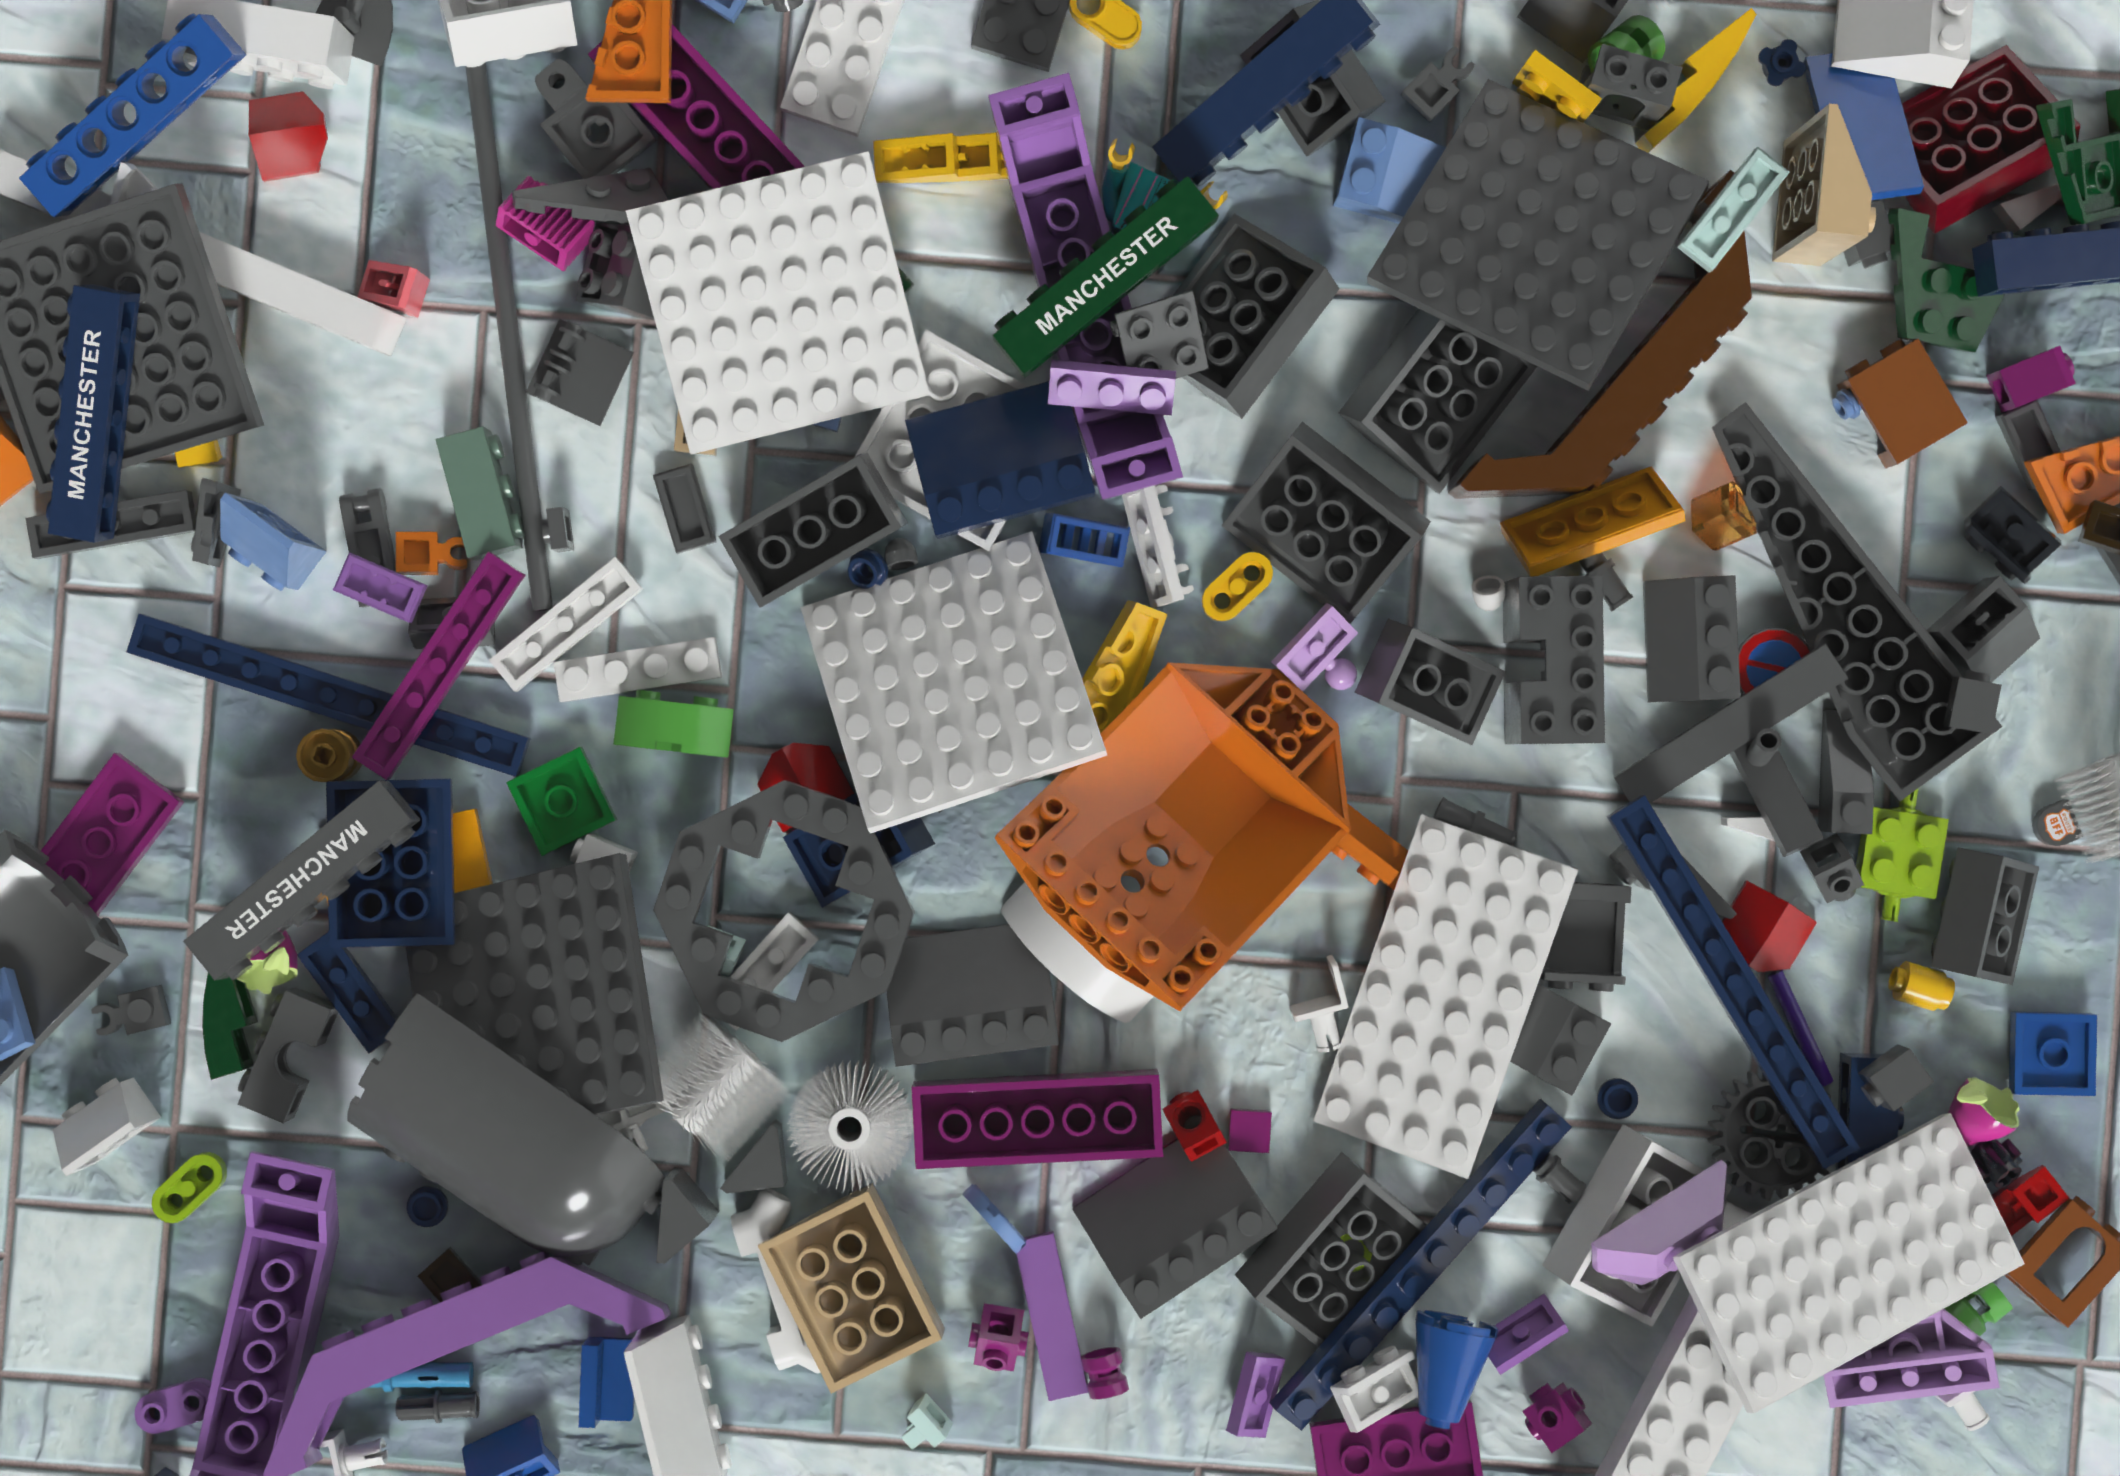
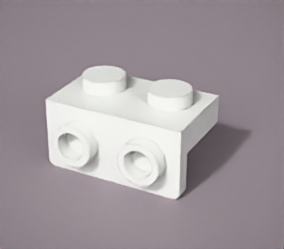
M1396 1346L1384 1348L1373 1355L1375 1361L1365 1367L1357 1365L1344 1371L1341 1374L1342 1380L1330 1387L1350 1432L1358 1433L1418 1397V1383L1408 1363L1416 1358L1412 1350L1397 1349Z

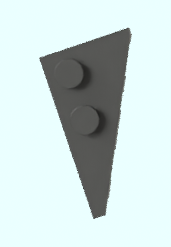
M651 168L633 169L627 172L593 176L586 179L512 191L515 209H523L540 214H545L546 206L572 209V218L603 222L616 221L629 225L626 214L627 210L668 200Z

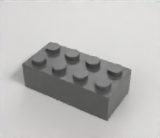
M866 452L856 456L718 537L759 608L905 526L908 522L869 454Z

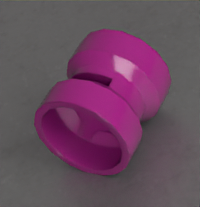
M1119 1347L1101 1348L1081 1356L1083 1370L1089 1374L1090 1381L1087 1384L1090 1399H1106L1118 1396L1129 1390L1127 1377L1121 1373L1120 1369L1123 1359Z

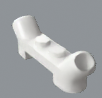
M764 1189L759 1191L749 1210L731 1215L733 1233L741 1257L756 1252L759 1257L780 1323L770 1327L766 1335L777 1368L780 1371L799 1364L818 1374L820 1371L758 1248V1244L780 1232L792 1208L788 1197L773 1189Z

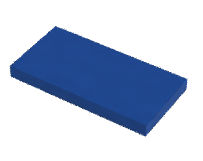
M1832 53L1805 57V75L1815 114L1820 112L1829 103L1838 104L1872 192V200L1921 194L1924 184L1895 78L1832 67Z

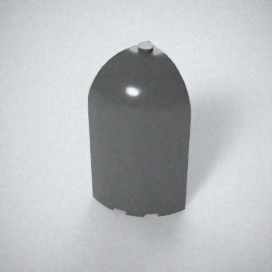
M5 829L0 834V969L6 967L15 971L36 1044L0 1061V1085L128 956L126 947L111 920L107 917H103L100 920L88 905L93 897L71 875L64 880L45 864L49 860L46 854Z
M416 993L386 1035L385 1039L390 1044L381 1061L375 1058L372 1059L361 1077L358 1085L365 1089L361 1099L355 1096L348 1108L347 1121L520 1241L544 1253L557 1256H582L606 1249L625 1237L640 1221L645 1212L652 1215L661 1204L664 1175L657 1165L636 1145L598 1116L418 993Z

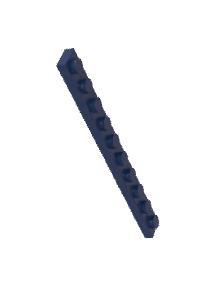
M138 614L126 651L148 660L367 730L372 728L393 696L392 693L145 614ZM437 708L414 745L518 777L531 738Z
M1641 795L1606 816L1819 1166L1825 1170L1858 1150L1860 1147L1646 796Z
M1539 1099L1269 1402L1272 1407L1302 1431L1333 1396L1330 1387L1342 1380L1341 1374L1354 1366L1362 1364L1572 1126L1542 1099Z

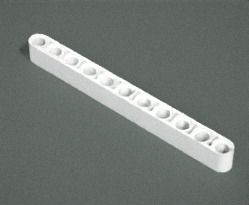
M0 149V195L51 216L19 179L29 169L26 166L28 160ZM97 190L70 215L54 218L62 221L108 206L112 195ZM199 232L218 286L370 349L392 356L407 320L405 317Z

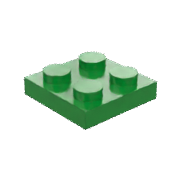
M578 747L506 782L541 856L549 854L618 820L583 747Z

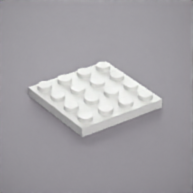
M926 329L918 343V349L930 395L882 407L855 457L867 452L893 498L931 520L905 420L1028 386ZM1006 521L962 532L957 535L989 552Z

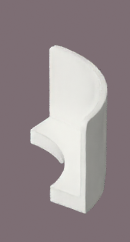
M1025 882L1002 906V915L1032 954L1068 988L1105 1014L1123 1023L1130 1022L1154 997L1105 968L1043 909Z

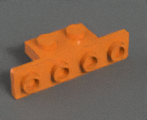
M1348 804L1351 830L1331 852L1341 860H1344L1348 855L1360 864L1356 871L1375 886L1380 880L1394 891L1408 850Z

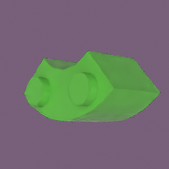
M636 690L635 698L619 696L613 745L728 758L734 709L718 707V699L694 696L693 704L660 700L661 692Z

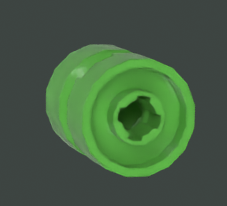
M1642 15L1631 16L1590 47L1588 65L1591 73H1593L1602 44L1661 60L1665 53L1663 33L1657 24L1648 17Z
M1991 1282L1944 1309L1977 1335L1981 1336L1986 1332V1322L1995 1324L2010 1312L2013 1307L2000 1289ZM1972 1298L1980 1305L1977 1311L1968 1302Z

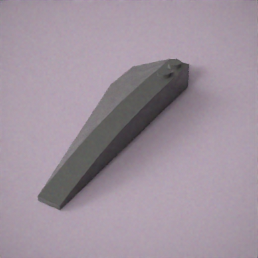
M1745 402L1713 426L1712 430L1810 651H1813L1822 644H1826L1849 678L1828 691L1848 737L1895 797L1901 801L2003 726L1996 718L1992 734L1943 726L1952 678L1964 677Z

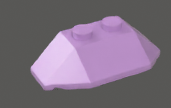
M1721 1159L1591 1243L1592 1267L1599 1273L1638 1285L1656 1280L1668 1271L1678 1270L1672 1258L1673 1256L1723 1230L1727 1164Z
M1945 1309L1940 1310L1824 1375L1830 1408L2000 1388L1992 1345Z

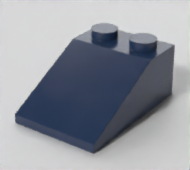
M857 793L844 799L860 805ZM921 817L875 832L894 868L935 844ZM795 829L783 837L822 908L852 892L835 886L848 846L799 829Z

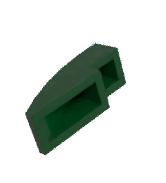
M208 973L203 998L202 1029L205 1056L212 1080L254 1066L243 1027L257 1023L258 1020L249 990L245 988L244 982L237 979L232 980L230 977L214 980Z

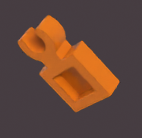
M396 532V572L402 575H438V564H446L454 570L466 569V559L458 560L451 556L454 548H465L462 537H452L445 543H438V532Z

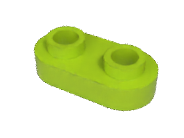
M202 1152L188 1159L154 1192L152 1209L155 1215L166 1223H177L192 1215L226 1181L227 1167L223 1159L211 1152ZM204 1165L212 1169L213 1175L211 1179L203 1177L201 1169ZM174 1193L182 1197L183 1203L181 1207H177L172 1203V1195Z

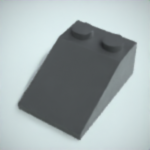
M1388 618L1354 693L1473 745L1506 671L1413 627Z
M1538 984L1510 1062L1572 1096L1611 1023Z

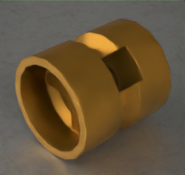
M319 729L311 731L302 738L297 747L296 759L298 767L305 776L313 781L336 782L348 780L357 774L362 766L361 763L352 758L361 743L356 736L345 730Z

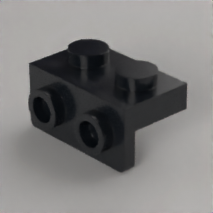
M2002 486L1964 520V529L1967 532L1964 537L1969 544L1980 553L1987 550L1997 559L1994 564L2004 576L2010 580L2017 577L2024 584L2031 579V572L2062 545L2061 540Z

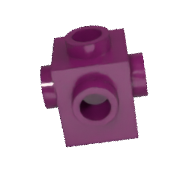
M984 1303L980 1324L972 1322L968 1347L976 1348L973 1365L984 1366L992 1371L1007 1370L1014 1372L1017 1356L1025 1357L1029 1332L1021 1331L1024 1310Z
M1563 1382L1554 1389L1548 1383L1528 1396L1532 1404L1522 1411L1527 1417L1525 1424L1530 1433L1537 1440L1542 1439L1551 1453L1564 1446L1592 1425V1422L1583 1411L1586 1407L1580 1395L1573 1388L1568 1389Z

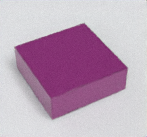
M1230 1108L1228 1150L1269 1153L1272 1112Z

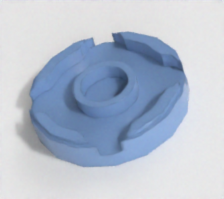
M972 1184L962 1193L1016 1254L1026 1245V1239L976 1184Z

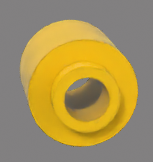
M1905 961L1900 967H1895L1892 970L1888 981V988L1892 990L1894 1000L1935 1011L1937 1008L1945 1010L1950 1005L1954 995L1955 982L1953 979L1948 978L1945 972Z

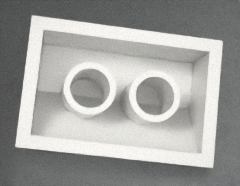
M438 0L455 67H477L486 61L503 58L517 60L523 58L526 54L543 51L556 53L563 51L566 47L577 46L570 0Z

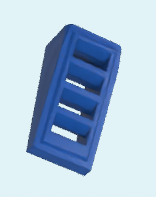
M1046 513L1039 544V553L1123 568L1130 527L1062 514ZM1060 524H1064L1061 545L1056 547ZM1075 527H1081L1077 551L1071 550ZM1097 530L1093 554L1088 553L1091 531ZM1107 532L1114 533L1110 557L1103 556Z

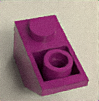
M2061 346L1986 375L2001 413L2076 384L2073 378L2075 373L2073 362L2068 354L2063 353Z

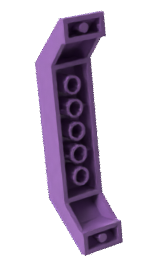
M1069 73L988 95L1013 201L1038 288L1046 284L1050 289L1062 279L1059 272L1068 263L1077 257L1083 262L1094 253L1091 246L1105 233L1110 231L1091 166L1080 110ZM1128 295L1057 352L1058 360L1125 366L1120 338L1114 337L1110 322L1116 320L1114 314L1132 309ZM1072 406L1078 431L1102 500L1183 478L1173 439L1163 415Z
M252 1151L249 1154L241 1194H244L246 1229L194 1462L189 1476H263L316 1344L340 1236L335 1169L256 1151Z
M540 1252L519 1261L521 1270L511 1273L509 1266L480 1277L482 1286L472 1289L470 1282L440 1293L443 1302L433 1305L432 1299L429 1298L401 1309L403 1318L394 1321L393 1315L390 1314L361 1326L364 1334L355 1337L353 1330L325 1340L321 1342L323 1351L311 1356L263 1476H288L323 1459L320 1447L345 1396L568 1304L623 1325L626 1335L666 1319L671 1315L669 1306L583 1264L577 1265L562 1256L555 1255L550 1257L548 1253Z

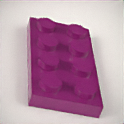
M114 753L41 849V852L49 857L45 864L64 880L71 875L93 897L88 905L99 916L183 805L184 801L121 753Z
M1469 1399L1460 1422L1451 1423L1450 1429L1427 1425L1425 1423L1426 1417L1419 1414L1418 1407L1395 1410L1358 1433L1350 1432L1344 1418L1309 1423L1317 1476H1483L1472 1402Z

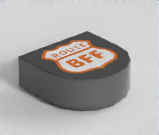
M2062 799L2045 806L2034 816L2032 823L2033 833L2042 843L2051 846H2061L2080 838L2076 835L2082 834V831L2073 829L2075 826L2078 827V821L2070 820L2076 818L2075 814L2068 811H2072L2071 805L2067 806L2064 804H2068V799Z

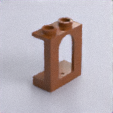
M2078 1196L2062 1204L2019 1251L2025 1264L2004 1275L2047 1315L2067 1328L2070 1327L2120 1271V1232L2107 1223L2102 1227L2092 1218L2096 1213L2095 1210ZM2087 1227L2103 1242V1252L2098 1261L2066 1297L2061 1300L2037 1279L2034 1273L2071 1232L2077 1228Z

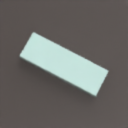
M1758 146L1754 148L1677 248L1709 273L1713 271L1790 171Z

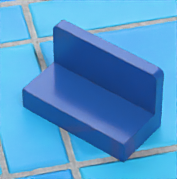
M588 1337L582 1344L578 1428H595L600 1420L631 1421L633 1419L635 1398L624 1357V1351L633 1338Z
M531 1415L462 1448L466 1476H554L560 1473L558 1459L544 1445L540 1422L535 1415Z

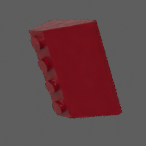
M2007 45L1966 67L1952 89L1934 85L1902 103L1924 184L1921 194L1905 197L1915 212L1930 215L1928 227L1934 234L2053 168L2036 105L2058 100ZM2074 118L2076 141H2078L2081 124Z

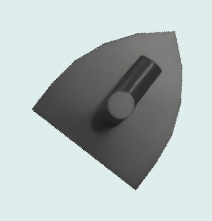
M322 0L316 14L334 16L354 36L351 56L382 67L393 31V6L391 0Z

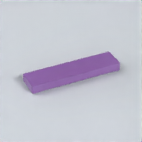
M1054 1231L1024 1237L1026 1245L1016 1255L1048 1400L1053 1401L1088 1393L1086 1376L1081 1362L1080 1349Z

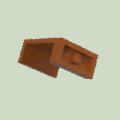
M1902 339L1891 343L1880 350L1883 358L1871 365L1865 359L1844 371L1848 378L1836 385L1839 390L1851 389L1886 449L1878 454L1885 469L1898 465L1968 423L1919 339L1907 344Z

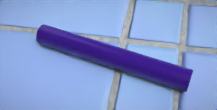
M1783 970L1769 974L1767 977L1805 1059L1822 1087L1831 1084L1834 1081Z

